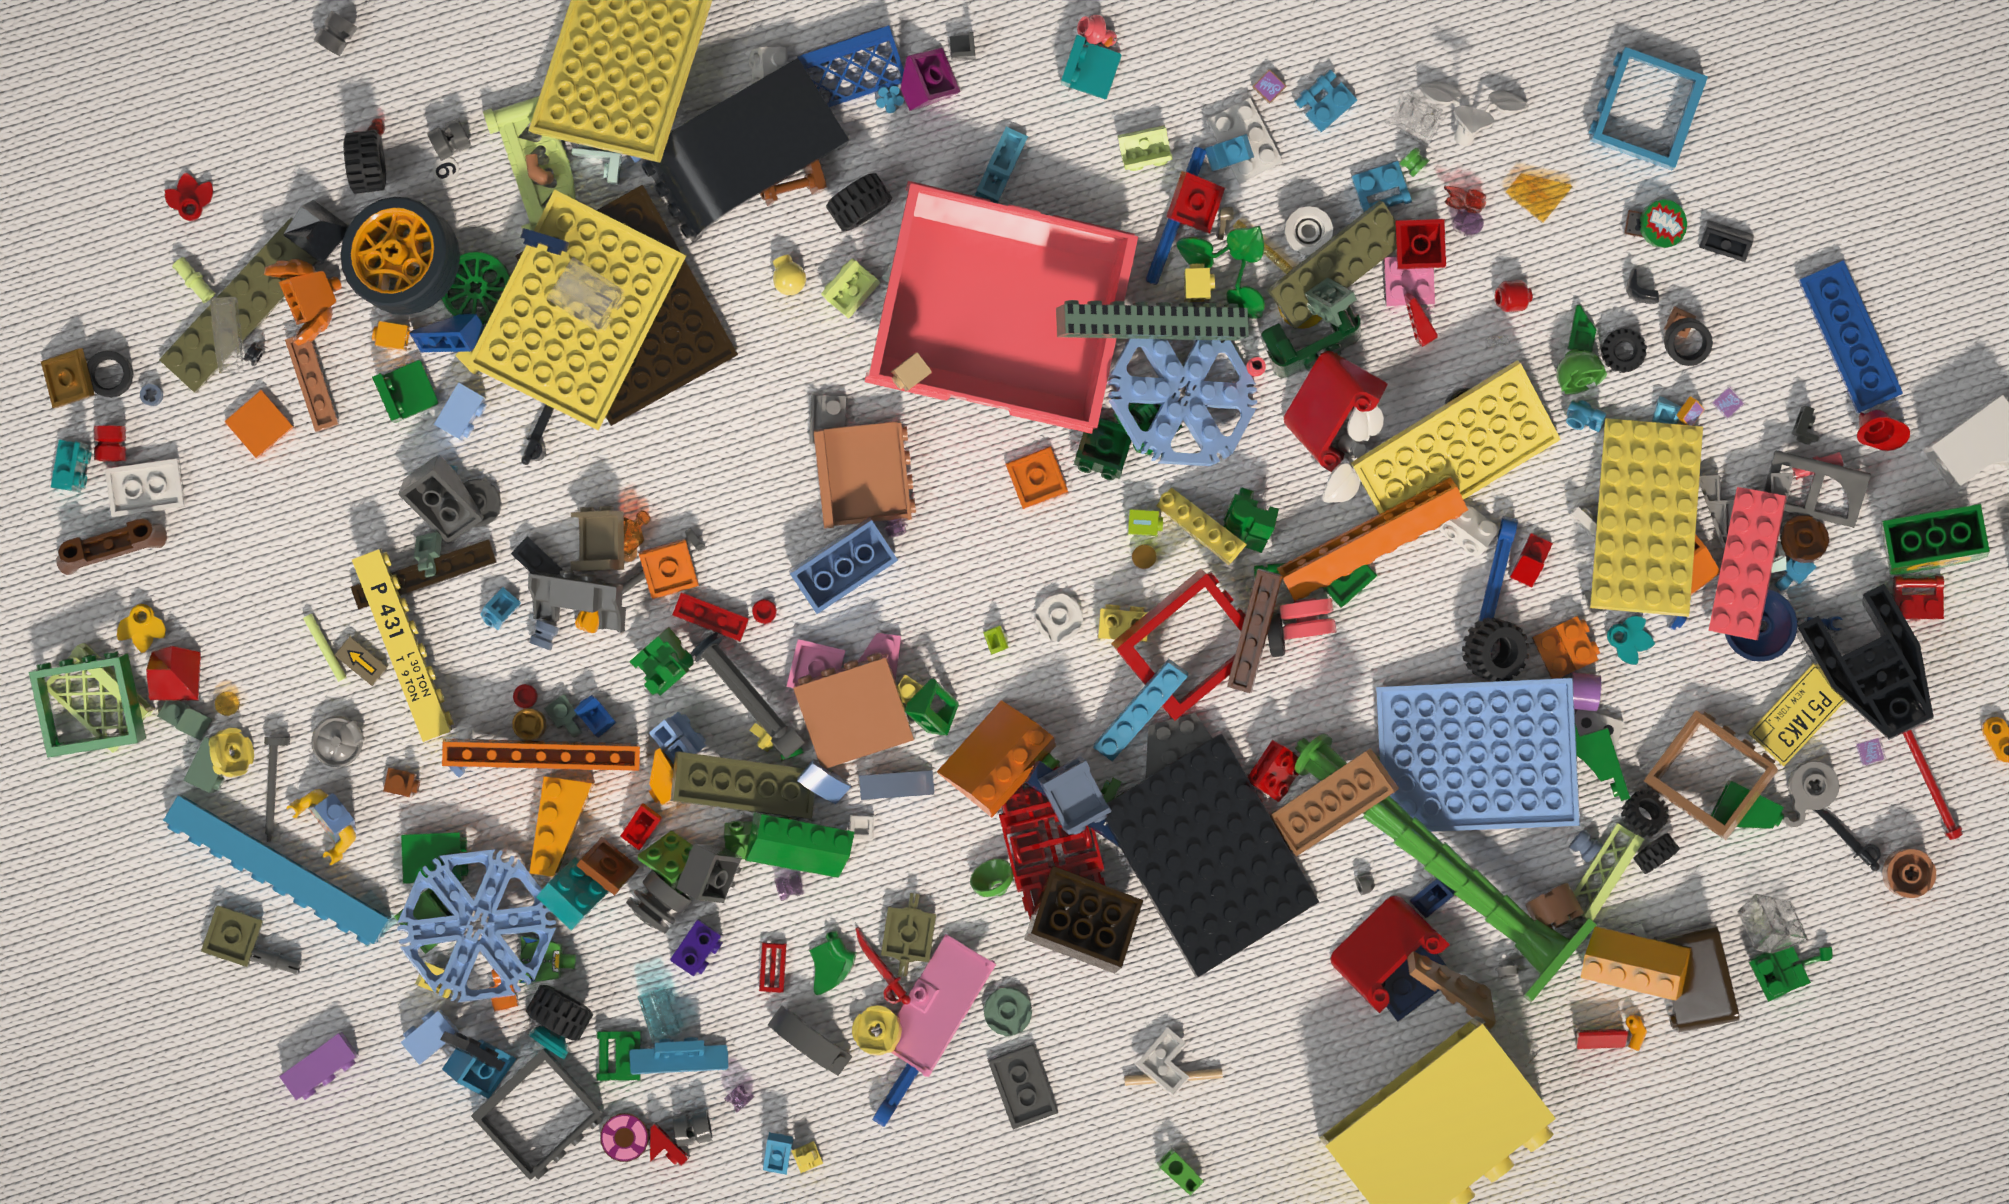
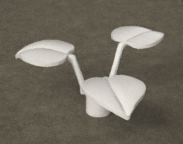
M1429 82L1418 87V90L1420 89L1428 99L1435 103H1453L1455 105L1454 115L1456 120L1454 124L1457 125L1454 141L1464 146L1472 145L1477 132L1493 125L1494 118L1489 114L1492 108L1496 107L1497 110L1504 113H1517L1529 108V105L1520 97L1506 91L1491 92L1488 96V100L1491 103L1488 104L1485 110L1460 106L1458 99L1462 98V93L1451 84Z
M1378 406L1368 412H1361L1354 407L1348 421V433L1344 434L1338 443L1339 449L1346 453L1344 458L1348 460L1349 464H1339L1330 474L1323 492L1322 500L1324 502H1345L1353 498L1357 493L1360 479L1354 472L1355 470L1351 462H1353L1352 458H1359L1370 451L1366 448L1363 441H1368L1370 436L1377 435L1382 429L1384 417Z

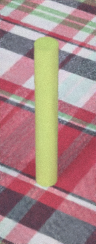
M307 615L303 619L337 681L340 682L347 677L313 615Z

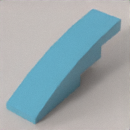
M1009 127L1005 128L976 190V197L989 199L993 203H999L1028 136Z

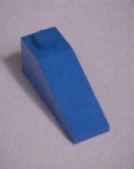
M459 314L412 330L409 334L421 353L470 352L475 348L485 328L477 314Z

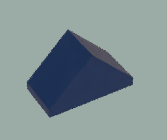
M1434 876L1409 901L1427 918L1454 896L1455 891Z

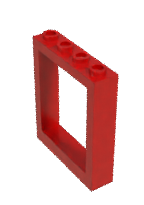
M1199 569L1111 643L1144 685L1148 683L1155 673L1134 646L1204 587L1237 628L1242 631L1246 614L1241 608L1236 610L1231 603L1234 599L1225 589L1221 592L1216 586L1219 581L1211 571L1206 573ZM1235 655L1181 700L1177 701L1171 695L1162 705L1174 721L1177 720L1225 680L1231 673Z

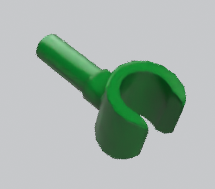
M1820 947L1819 956L1801 960L1800 963L1802 966L1814 962L1830 961L1833 958L1832 947Z

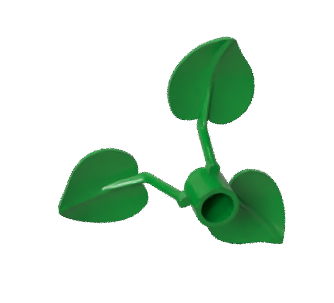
M1260 226L1231 230L1226 238L1227 245L1216 253H1213L1212 244L1202 238L1187 237L1181 238L1176 242L1180 254L1189 265L1204 264V268H1211L1214 264L1213 258L1219 257L1228 250H1230L1233 258L1237 260L1242 259L1235 284L1236 289H1229L1227 291V301L1229 304H1238L1239 308H1247L1248 318L1259 319L1263 317L1265 302L1262 295L1252 287L1243 286L1241 288L1240 285L1246 261L1250 263L1258 262L1264 254V239Z

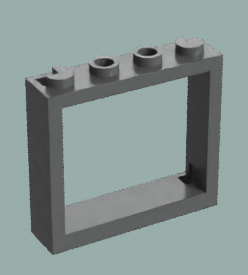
M543 1048L480 1106L471 1117L531 1181L534 1177L539 1180L547 1173L549 1169L546 1166L552 1160L557 1163L567 1154L564 1149L569 1144L576 1146L585 1137L582 1134L583 1131L588 1127L593 1130L603 1120L600 1116L604 1111L550 1052ZM546 1061L593 1113L532 1168L485 1116Z

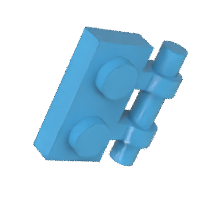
M1329 70L1324 76L1321 74L1316 79L1317 82L1308 90L1304 89L1300 93V97L1294 101L1299 109L1305 104L1311 107V110L1305 116L1320 133L1358 101L1342 82L1336 88H1333L1330 82L1337 76L1332 70ZM1324 89L1328 95L1318 103L1314 97Z

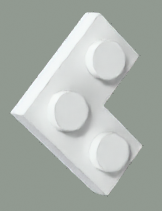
M1167 1027L1136 1063L1140 1070L1172 1097L1189 1080V1076L1172 1063L1174 1058L1186 1046V1042Z

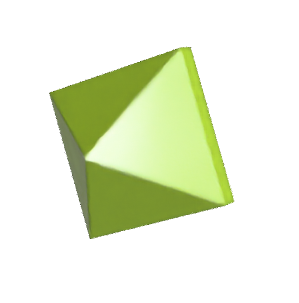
M1001 626L983 632L991 655L1008 649V636Z

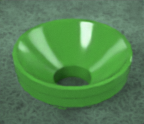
M1003 859L988 860L973 871L970 877V885L979 896H1001L1012 883L1014 877L1012 867L1009 862ZM1002 883L996 888L991 889L995 884Z

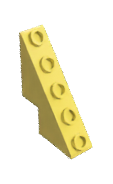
M1172 487L1168 492L1161 495L1156 507L1200 544L1209 548L1226 564L1230 565L1247 545Z

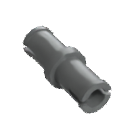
M256 946L252 951L253 956L250 958L251 962L270 966L271 970L276 971L280 969L295 975L299 974L301 969L299 965H302V960L284 956L279 951L274 953Z

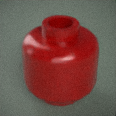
M1511 280L1503 281L1496 288L1494 297L1496 305L1503 312H1520L1528 307L1529 302L1532 301L1533 294L1531 288H1528L1524 281Z

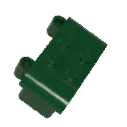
M1349 305L1347 309L1338 312L1342 324L1337 327L1331 323L1335 331L1334 333L1297 352L1289 338H1287L1280 323L1262 331V344L1271 360L1273 372L1278 377L1286 378L1299 371H1311L1319 355L1323 352L1331 351L1340 356L1344 348L1356 343L1361 336V319L1359 314L1355 316Z

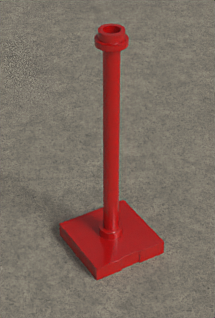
M1912 730L1903 733V736L1947 828L1944 834L1949 840L1957 839L1963 835L1961 825L1956 826Z

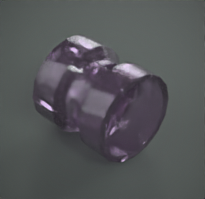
M798 871L790 873L786 879L782 876L774 878L781 901L789 899L790 895L800 896L805 894Z

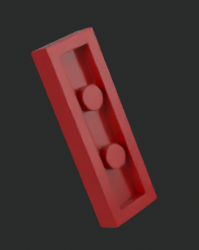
M682 592L672 616L713 632H718V634L741 642L750 620Z

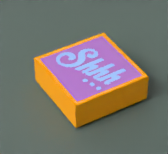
M1690 396L1676 416L1684 425L1693 426L1705 409L1695 398Z

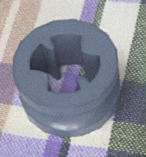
M147 384L142 387L139 396L144 404L157 406L163 400V391L157 385ZM149 389L157 391L158 394L155 395L156 400L146 399L145 396L148 395Z

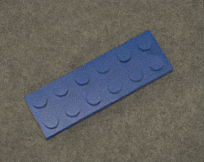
M1844 260L1798 280L1857 414L1903 394Z

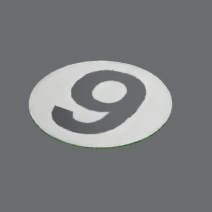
M450 157L443 161L438 159L433 165V175L441 183H451L458 177L459 166Z

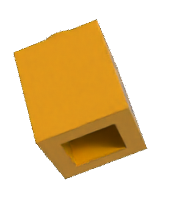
M379 321L378 327L374 326L372 340L375 341L377 347L407 352L411 328L407 325Z

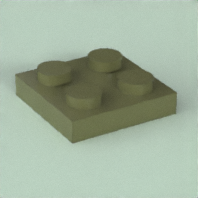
M216 905L201 952L249 967L252 951L256 946L264 920Z

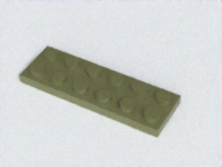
M1379 200L1267 289L1293 328L1297 329L1313 316L1307 307L1308 300L1305 295L1307 291L1326 278H1330L1348 288L1396 250V220L1383 201Z
M675 752L670 799L673 802L812 819L815 793L797 781L804 768Z

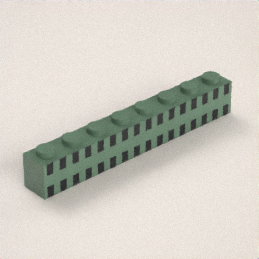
M1068 300L1056 308L1057 337L1240 341L1249 337L1247 308H1239L1238 304H1225L1224 307H1216L1215 303L1201 304V307H1193V303H1180L1179 306H1171L1170 302L1156 303V306H1148V302H1134L1133 305H1125L1124 301L1110 302V305H1102V301H1088L1087 304H1079L1078 300Z

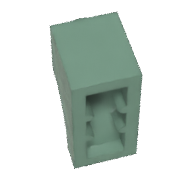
M205 736L183 781L208 793H214L215 790H220L225 778L222 777L223 774H217L213 770L209 739L211 737Z

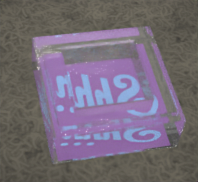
M1730 385L1711 402L1727 420L1746 404Z
M1881 737L1855 743L1862 767L1887 760Z

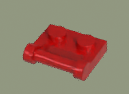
M1894 575L1893 598L1905 619H1944L1943 575H1936L1935 578H1903L1902 575ZM1902 588H1934V595H1902Z

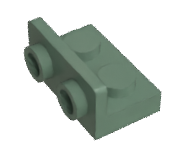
M1326 278L1305 293L1308 300L1307 307L1310 312L1337 327L1342 324L1338 312L1347 309L1351 303L1357 300L1353 291L1330 278Z

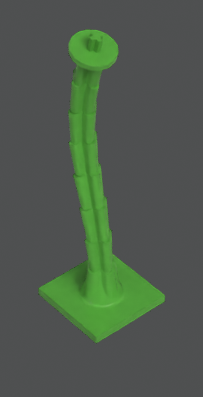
M1321 734L1311 742L1303 738L1297 742L1295 747L1301 753L1296 762L1295 771L1301 776L1310 773L1322 781L1346 765L1347 762L1331 748L1333 741L1328 734ZM1388 796L1362 813L1364 814V819L1394 840V844L1422 863L1426 871L1454 890L1455 896L1486 917L1484 920L1516 943L1514 946L1539 974L1538 980L1524 995V998L1532 1003L1597 925L1591 919H1588L1573 938H1567L1536 919L1534 921L1507 894L1503 895L1477 868L1472 869L1446 842L1442 843L1416 817L1412 818L1391 796Z

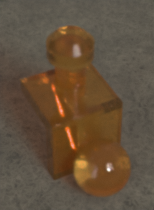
M640 510L636 514L637 518L634 521L624 517L625 562H632L637 558V548L645 541L641 526L643 524L647 525L651 521L650 515L646 511Z

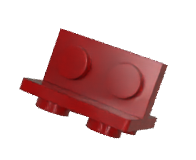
M1272 740L1248 775V779L1253 786L1277 802H1280L1288 793L1289 787L1295 778L1299 775L1295 771V765L1299 757L1282 744L1280 745Z

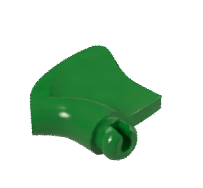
M836 930L826 933L825 937L828 942L809 950L815 965V995H821L838 986L849 975L856 960L857 952L850 951L845 947L842 938H839Z

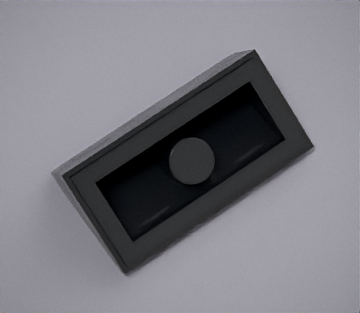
M1707 220L1699 248L1746 262L1753 244L1754 235Z

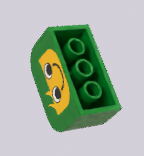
M1981 504L1884 520L1881 523L1889 574L1891 575L1975 562L1987 558L1990 553Z

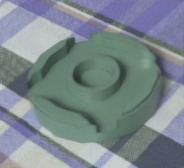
M1012 987L999 988L987 998L984 1006L985 1021L989 1028L997 1034L1004 1036L1016 1035L1022 1032L1030 1023L1032 1016L1031 1003L1027 995L1019 989Z

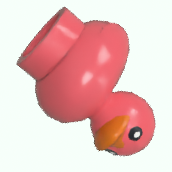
M1101 15L1084 16L1079 20L1077 32L1085 37L1088 43L1098 44L1102 42L1106 47L1116 43V33L1113 30H1106V23Z

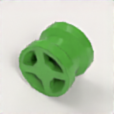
M1415 147L1399 164L1402 167H1406L1409 170V174L1414 177L1430 160L1427 157H1423L1420 154V150Z

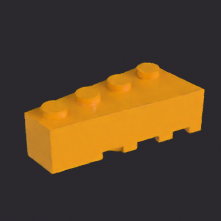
M544 776L530 874L551 877L558 874L595 783Z

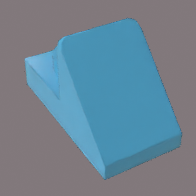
M1247 134L1204 148L1207 152L1206 155L1212 171L1254 157Z
M769 1132L763 1165L764 1171L787 1175L794 1140L792 1136Z

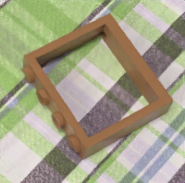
M1696 710L1644 779V782L1726 841L1777 773L1778 769L1774 764L1776 761L1768 754L1763 753L1760 755L1754 751L1756 747L1746 739H1743L1741 742L1734 737L1736 733L1728 726L1724 725L1721 728L1714 723L1716 719L1705 711L1701 714ZM1700 725L1766 770L1725 826L1660 780Z

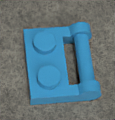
M1398 161L1351 177L1363 213L1378 202L1369 204L1367 197L1397 187L1400 194L1380 201H1383L1387 208L1401 203L1405 205L1412 202Z

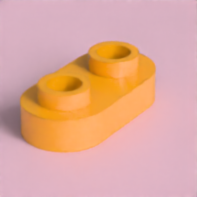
M2000 717L1987 718L1982 724V734L1996 759L2000 762L2009 763V755L2004 753V748L2009 746V727ZM1995 724L1999 726V732L1996 734L1992 731V726Z

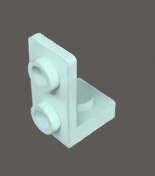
M578 145V149L572 148L571 153L573 156L609 160V163H605L604 178H607V182L611 185H619L622 162L620 153L603 149L602 151L592 150L593 147Z

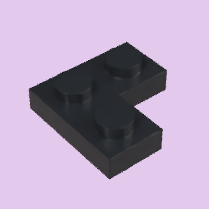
M444 1031L440 1039L451 1047L474 1057L496 1070L501 1071L505 1062L497 1058L499 1053L488 1047L485 1050L481 1049L482 1043L457 1031L454 1035Z

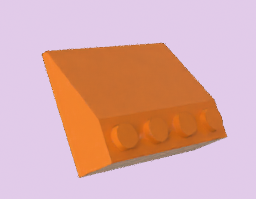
M1001 700L938 769L937 773L992 818L1025 782L1036 762L1042 761L1056 747L1055 739L1035 721Z

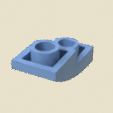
M814 760L810 762L797 779L798 782L809 790L834 804H837L851 788V784L834 771L830 773Z

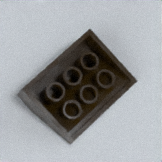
M1052 866L1031 916L1024 940L1115 974L1123 966L1144 900Z

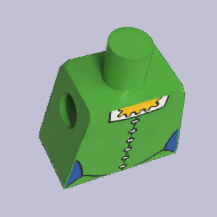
M521 937L520 961L522 964L531 962L539 943V938ZM550 941L535 980L533 981L532 977L527 973L525 975L531 979V982L561 978V968L575 969L576 954H562V943ZM519 980V983H525V981Z

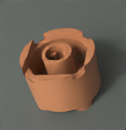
M1900 849L1894 851L1883 864L1882 878L1885 887L1900 897L1918 898L1927 893L1936 881L1935 865L1929 856L1920 850ZM1910 868V871L1914 872L1913 877L1905 875V870Z
M1568 883L1536 897L1525 905L1534 921L1537 919L1552 929V925L1557 929L1567 924L1570 920L1569 917L1573 920L1584 914Z

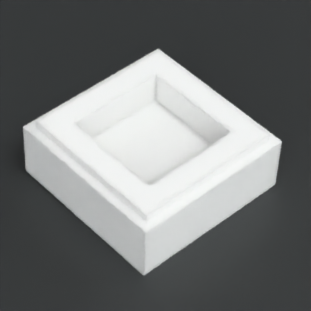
M850 815L849 830L855 832L853 839L874 840V815Z

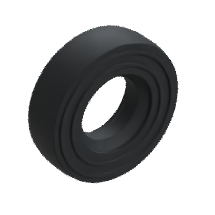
M1273 613L1267 634L1272 657L1285 656V640L1280 613Z

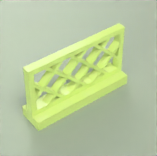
M82 643L72 650V654L68 658L82 661L81 657L96 653L86 643ZM110 666L83 670L82 675H70V673L53 675L46 682L47 691L95 737L107 735V729H119V733H123V729L127 728V725H123L122 711L124 710L122 708L116 673ZM70 678H82L83 692H71ZM87 678H96L99 681V692H88ZM57 679H66V692H58L51 685ZM137 692L141 715L144 721L146 717L153 713L155 708ZM83 695L84 709H76L72 706L71 696ZM88 695H100L101 709H89ZM105 695H114L117 698V708H105ZM89 712H101L102 726H94L90 723ZM106 712H118V725L106 726ZM120 746L111 747L108 749L112 753H115Z

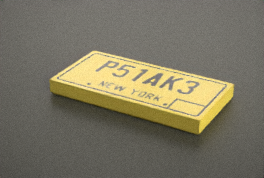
M1812 663L1747 734L1784 767L1840 708L1845 700L1831 689Z

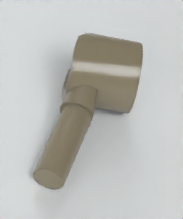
M1223 207L1220 210L1218 240H1223L1226 220H1234L1233 207Z

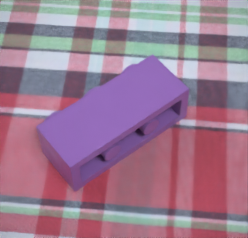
M340 1032L279 1077L295 1100L301 1097L307 1100L316 1093L314 1088L319 1084L323 1083L326 1086L337 1078L334 1073L341 1068L345 1072L355 1065L354 1059L359 1055L343 1032Z

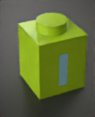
M1129 510L1128 535L1157 537L1158 531L1163 530V517H1159V511Z

